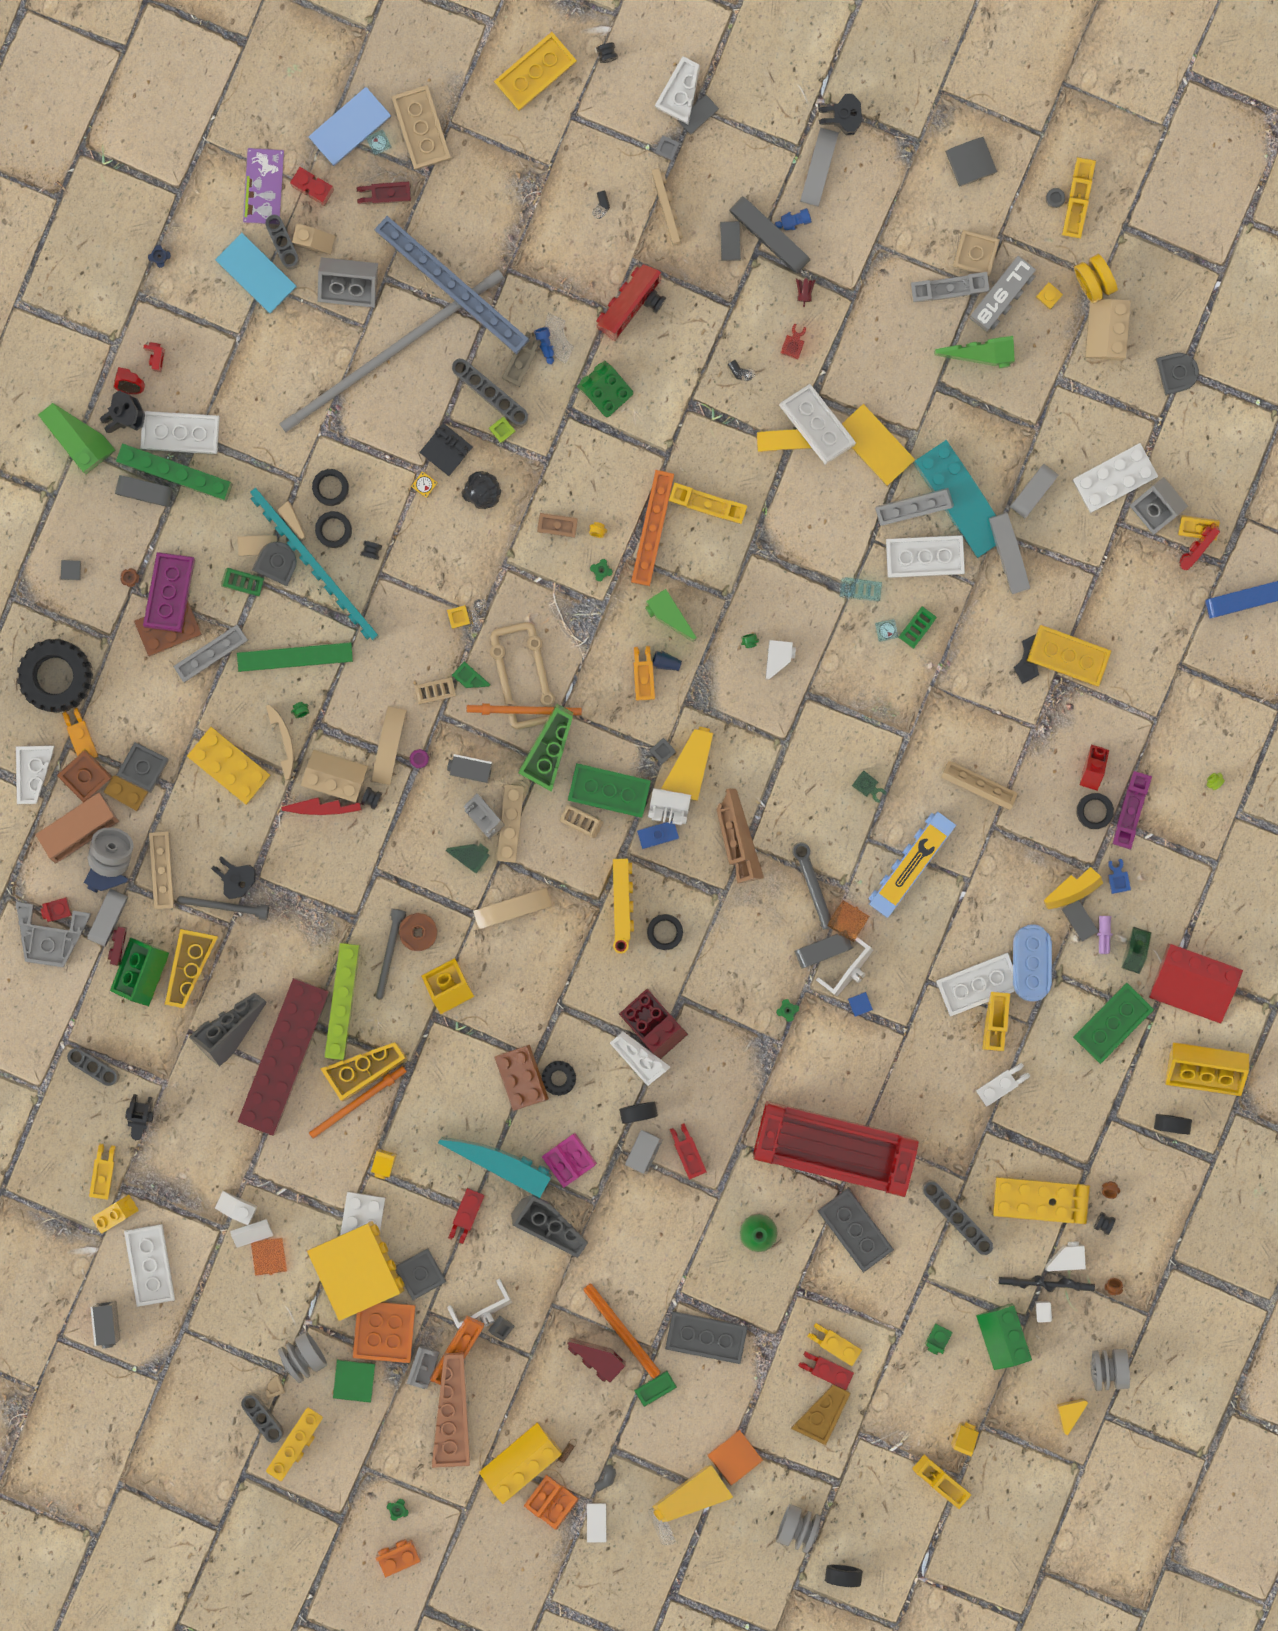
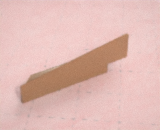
M726 789L725 792L727 794L716 810L729 865L735 864L737 883L763 879V872L736 789Z

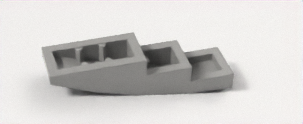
M1005 512L990 517L989 522L997 553L1000 555L1010 592L1015 594L1030 589L1008 513Z

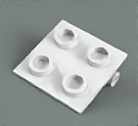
M653 788L648 818L661 821V818L664 817L663 822H665V818L668 817L669 823H671V818H673V824L681 826L686 824L691 795Z

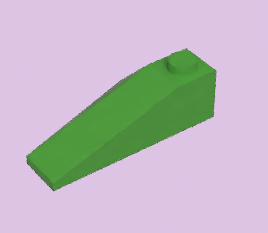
M1013 336L988 339L985 344L972 342L966 344V347H962V345L935 349L934 355L991 366L999 365V368H1008L1015 361Z
M54 403L38 414L85 474H88L116 451L104 435Z

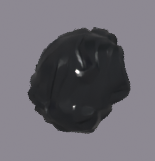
M477 471L468 477V481L462 490V497L465 501L474 504L478 509H488L494 507L499 502L502 490L494 475L484 471Z

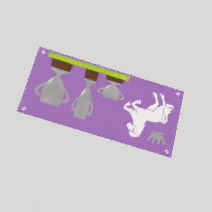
M248 148L243 222L265 224L266 219L270 215H278L280 217L284 150ZM273 220L270 224H279V221Z

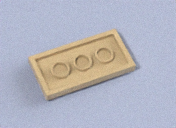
M428 85L391 96L414 170L451 159Z

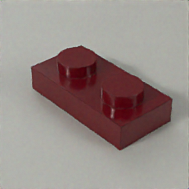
M118 926L117 930L114 929L112 941H115L113 949L110 948L108 960H111V965H120L128 929L126 927Z

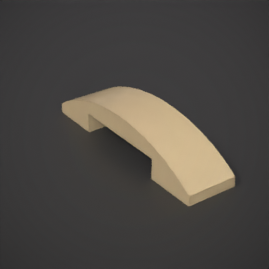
M266 705L270 724H279L288 758L280 762L285 780H290L294 769L292 738L281 715L271 705Z
M389 706L387 708L374 765L373 782L391 785L407 710Z
M547 888L474 910V915L478 927L481 929L551 907L552 904Z

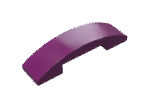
M1133 771L1118 818L1113 845L1131 850L1152 776Z

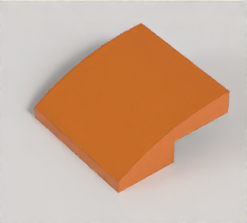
M740 1430L736 1431L707 1455L730 1486L763 1461Z
M546 1475L524 1507L557 1530L579 1498Z

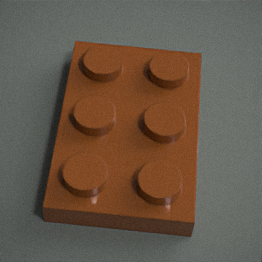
M187 601L182 633L145 628L143 626L144 617L134 621L149 657L202 635L189 601Z
M530 1045L494 1057L513 1111L549 1099Z

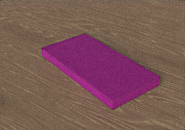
M156 553L143 623L145 628L182 633L195 563L194 557Z

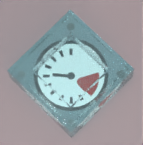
M383 129L366 137L374 156L392 148Z
M895 619L875 623L879 642L899 638Z

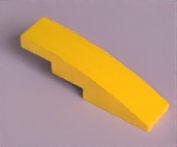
M1082 157L1076 158L1062 231L1064 236L1081 239L1096 160Z

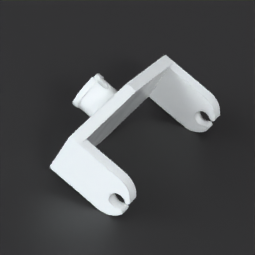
M853 933L850 937L862 945L865 950L850 966L836 987L833 989L819 977L816 979L817 982L835 996H838L852 979L859 983L862 979L858 975L864 978L865 972H862L860 968L873 952L870 946Z
M500 1278L496 1282L505 1299L470 1316L478 1321L481 1320L484 1323V1327L489 1326V1323L495 1322L492 1317L493 1313L512 1303ZM449 1305L447 1306L448 1311L459 1329L463 1321H459L453 1307Z

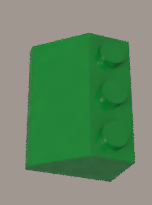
M130 937L110 991L132 1002L149 1007L167 962L169 952Z
M1013 1303L976 1315L994 1370L1014 1367L1032 1361Z

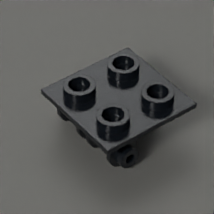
M443 423L436 429L435 434L419 453L446 475L450 476L473 446Z

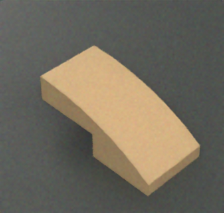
M277 535L237 537L238 556L259 555L265 545L271 542H278Z

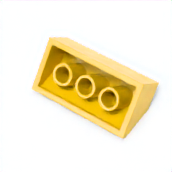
M1173 1042L1169 1055L1165 1085L1241 1096L1249 1073V1054Z
M537 1422L482 1468L479 1474L493 1494L504 1504L561 1456L562 1451Z

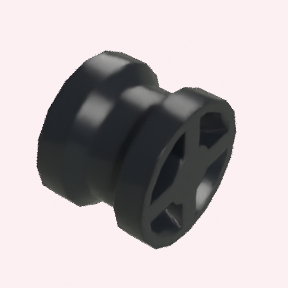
M613 42L596 47L597 52L600 53V63H608L618 59V55L614 51L615 44Z
M653 290L645 301L644 306L652 308L653 312L657 314L667 298L658 295L657 291Z
M364 541V550L361 551L360 556L379 560L378 553L382 549V545Z
M367 787L361 804L364 806L369 805L371 809L375 810L382 792H374L372 788Z
M1101 1212L1095 1222L1094 1229L1097 1231L1102 1230L1104 1234L1109 1235L1116 1218L1108 1217L1105 1213Z

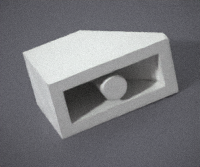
M769 641L766 668L767 680H770L791 662V658L795 659L796 647H792L793 642Z
M222 1191L215 1209L234 1220L249 1225L258 1206Z
M1079 1241L1068 1242V1245H1063L1045 1265V1270L1086 1269L1084 1245H1079Z

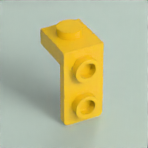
M127 1195L93 1216L92 1220L100 1233H104L139 1210L130 1195Z

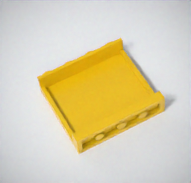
M373 1221L323 1244L312 1247L307 1251L339 1321L399 1295L404 1291V1282L400 1276L398 1277L395 1271V1262L389 1258L387 1254L388 1247L384 1241L382 1242L379 1236L380 1230Z

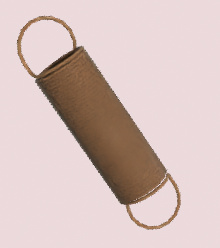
M568 1443L557 1461H560L562 1464L565 1463L575 1446Z

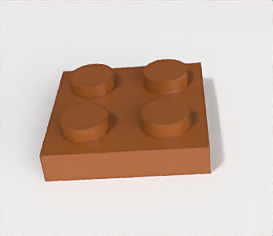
M86 749L57 774L60 780L82 802L89 799L112 777Z

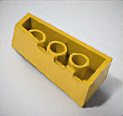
M180 928L165 1005L179 1008L185 1007L218 936Z
M394 1042L320 1069L339 1099L346 1101L408 1060L399 1044Z

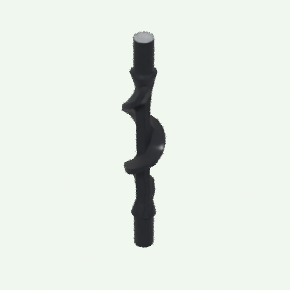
M1036 1275L1031 1280L1018 1279L1016 1277H999L998 1284L1019 1286L1023 1289L1032 1285L1043 1286L1048 1292H1053L1056 1287L1072 1288L1076 1291H1095V1284L1080 1283V1281L1074 1282L1069 1278H1061L1058 1282L1043 1281L1040 1275Z

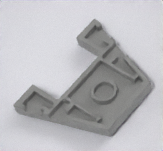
M16 902L25 962L65 967L91 913L73 911L70 930L32 925L34 904Z

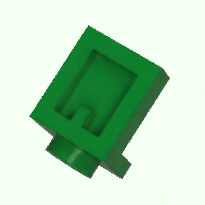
M935 1323L925 1342V1345L928 1346L927 1350L936 1355L938 1353L943 1354L953 1332Z

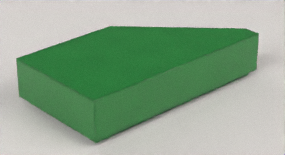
M465 661L452 674L465 688L489 687L491 685Z

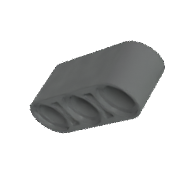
M270 215L266 219L265 224L281 262L287 269H295L299 265V257L286 227L278 215ZM278 220L280 222L279 227L271 229V221ZM282 237L288 240L287 244L283 247L278 246V240ZM288 255L295 256L293 264L285 263V258Z
M119 475L115 494L169 507L173 488Z
M843 931L797 949L794 952L801 969L851 950L853 947L847 932Z
M74 1048L68 1052L67 1059L71 1065L100 1083L111 1086L118 1082V1071L86 1050ZM75 1051L80 1052L82 1055L80 1062L73 1060L72 1055ZM92 1061L98 1065L96 1072H92L89 1069V1063ZM107 1072H112L114 1074V1080L112 1082H108L105 1079V1074Z
M246 1394L241 1402L243 1410L268 1442H278L284 1433L282 1426L257 1394ZM253 1398L256 1405L248 1407L246 1399ZM264 1413L267 1416V1421L260 1422L257 1418L258 1414ZM270 1429H277L279 1436L277 1438L271 1437L269 1434Z

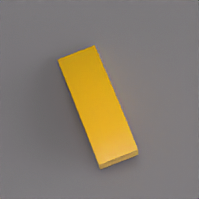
M1091 867L1078 879L1070 875L1043 900L1046 908L1049 910L1062 907L1084 898L1103 884L1102 878Z
M990 992L982 1050L1004 1051L1005 1033L1008 1028L1010 993Z
M925 1454L912 1468L918 1476L958 1509L971 1496L964 1487Z

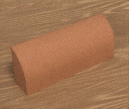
M98 792L35 835L49 859L56 864L90 842L98 830L111 828L119 820L107 801Z

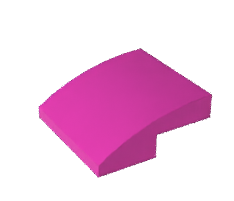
M573 1133L542 1156L563 1188L597 1164L576 1133Z

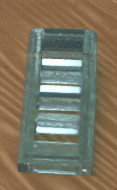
M845 577L841 579L839 596L842 598L879 602L882 582ZM849 583H851L850 593H848ZM856 584H859L858 594H855ZM864 585H866L865 595H863ZM871 586H874L873 596H870Z

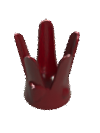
M796 278L797 301L803 302V307H805V302H812L811 294L816 279L808 282V279L805 278L802 285V281Z

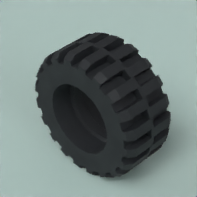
M46 639L43 642L35 643L32 648H28L25 651V656L21 657L19 661L21 662L20 667L17 668V673H19L17 683L20 685L22 695L34 707L47 712L60 713L77 707L83 699H86L87 693L92 687L91 679H93V673L91 672V663L79 647L61 639ZM50 658H61L72 669L73 679L71 685L62 693H48L38 683V670L41 664Z

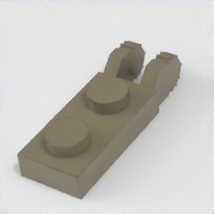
M527 331L525 336L530 339L531 333ZM535 339L532 349L524 346L517 355L513 354L502 379L518 387L520 386L536 355L540 340Z

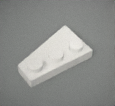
M55 746L16 747L17 804L38 803Z

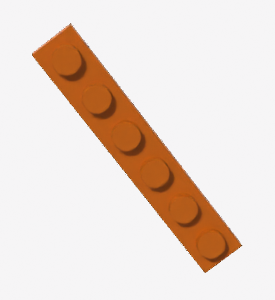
M655 470L631 583L650 587L673 483V473Z

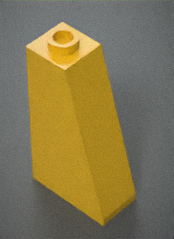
M699 726L698 730L694 729L661 789L691 795V800L698 801L713 736L709 728Z
M709 1465L652 1506L655 1510L653 1513L659 1521L668 1522L730 1500L733 1496L712 1465Z

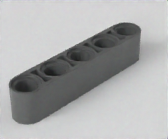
M742 196L729 210L739 222L796 274L810 261V258L745 197Z
M459 358L453 362L452 371L457 378L514 425L522 427L527 424L528 414L523 407L466 360ZM458 364L466 366V370L463 373H458L455 370ZM473 376L481 378V382L478 385L470 383V379ZM488 388H493L496 391L495 395L491 398L485 395V391ZM503 400L510 402V407L506 410L499 407ZM521 412L525 415V419L522 422H517L514 419L515 414Z
M932 1180L926 1181L922 1186L924 1195L981 1255L990 1254L993 1250L992 1241L938 1183ZM931 1184L936 1186V1192L932 1195L926 1192L927 1186ZM944 1198L950 1202L949 1206L945 1209L939 1206L940 1201ZM959 1212L963 1218L960 1222L956 1223L952 1218L955 1213ZM968 1227L976 1229L974 1236L969 1237L966 1235ZM982 1241L989 1243V1247L985 1251L979 1249V1244Z

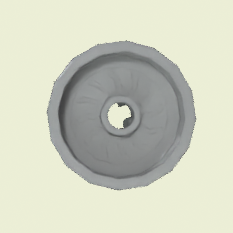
M117 828L98 830L92 837L87 857L88 864L92 870L106 877H116L123 874L128 869L134 845L131 837Z

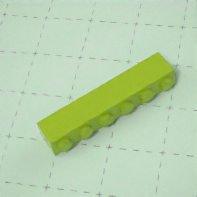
M340 943L324 1058L345 1060L360 945Z

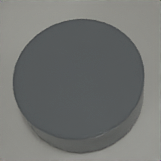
M1059 188L1049 190L1046 195V203L1052 208H1059L1065 202V194Z

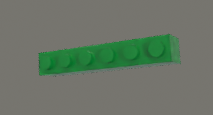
M123 443L116 459L118 464L227 502L233 486L230 481Z

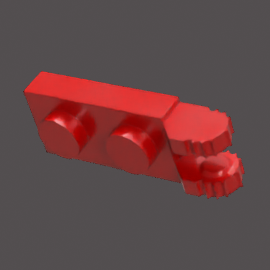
M1212 523L1210 527L1207 525L1203 529L1202 537L1198 541L1195 540L1189 548L1190 552L1184 553L1180 558L1179 563L1182 570H1189L1220 533L1219 526Z
M683 1123L681 1124V1130L685 1134V1140L679 1142L674 1128H671L670 1132L675 1141V1148L690 1180L707 1173L693 1138L690 1137L686 1125Z
M470 1188L466 1189L452 1223L454 1225L449 1234V1239L452 1240L454 1238L457 1226L464 1228L459 1243H464L485 1196L484 1194Z
M807 1351L804 1352L803 1355L810 1360L816 1361V1364L813 1368L804 1362H800L798 1365L800 1368L847 1390L854 1375L853 1371L821 1356L817 1357Z

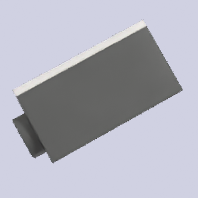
M454 754L453 760L449 759L447 771H450V775L489 784L493 763Z
M117 1301L96 1303L90 1307L94 1346L102 1345V1348H111L120 1340Z

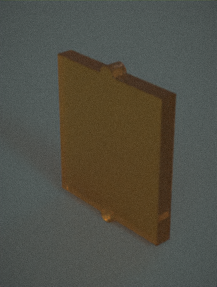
M843 900L827 926L838 932L839 936L842 935L854 942L870 916L860 911L857 906L854 907Z
M265 1238V1240L251 1243L255 1276L273 1275V1273L287 1271L283 1238Z

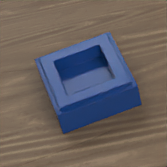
M866 992L848 998L855 1017L873 1010Z

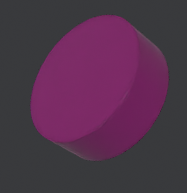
M422 749L414 750L410 755L412 766L415 768L427 766L429 762L427 752Z

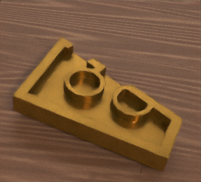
M832 1384L791 1429L826 1445L851 1393Z

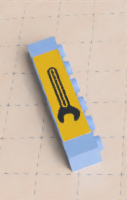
M931 813L925 821L927 823L924 829L920 828L914 836L915 842L912 845L908 844L902 853L905 855L901 861L899 859L895 861L891 867L893 869L892 873L889 876L886 874L879 883L882 885L878 892L874 890L869 896V905L886 918L890 916L956 825L941 813Z

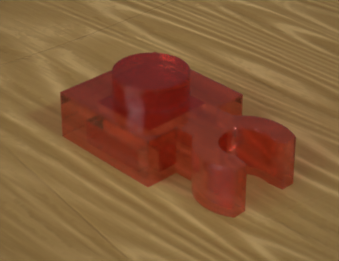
M794 324L791 330L793 336H786L780 354L798 360L805 342L800 340V337L805 335L806 327L803 328L801 333H798L795 330L797 324Z

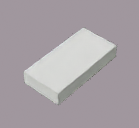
M267 1219L230 1231L237 1248L273 1236Z
M587 1503V1542H606V1503Z

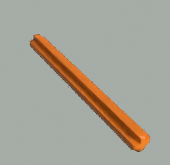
M591 1283L584 1287L583 1290L641 1365L652 1378H656L660 1374V1370Z

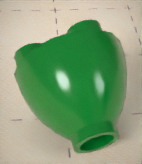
M762 1214L749 1216L740 1228L742 1243L746 1248L754 1252H764L772 1248L778 1235L777 1226L774 1221ZM757 1232L763 1233L761 1239L756 1238Z

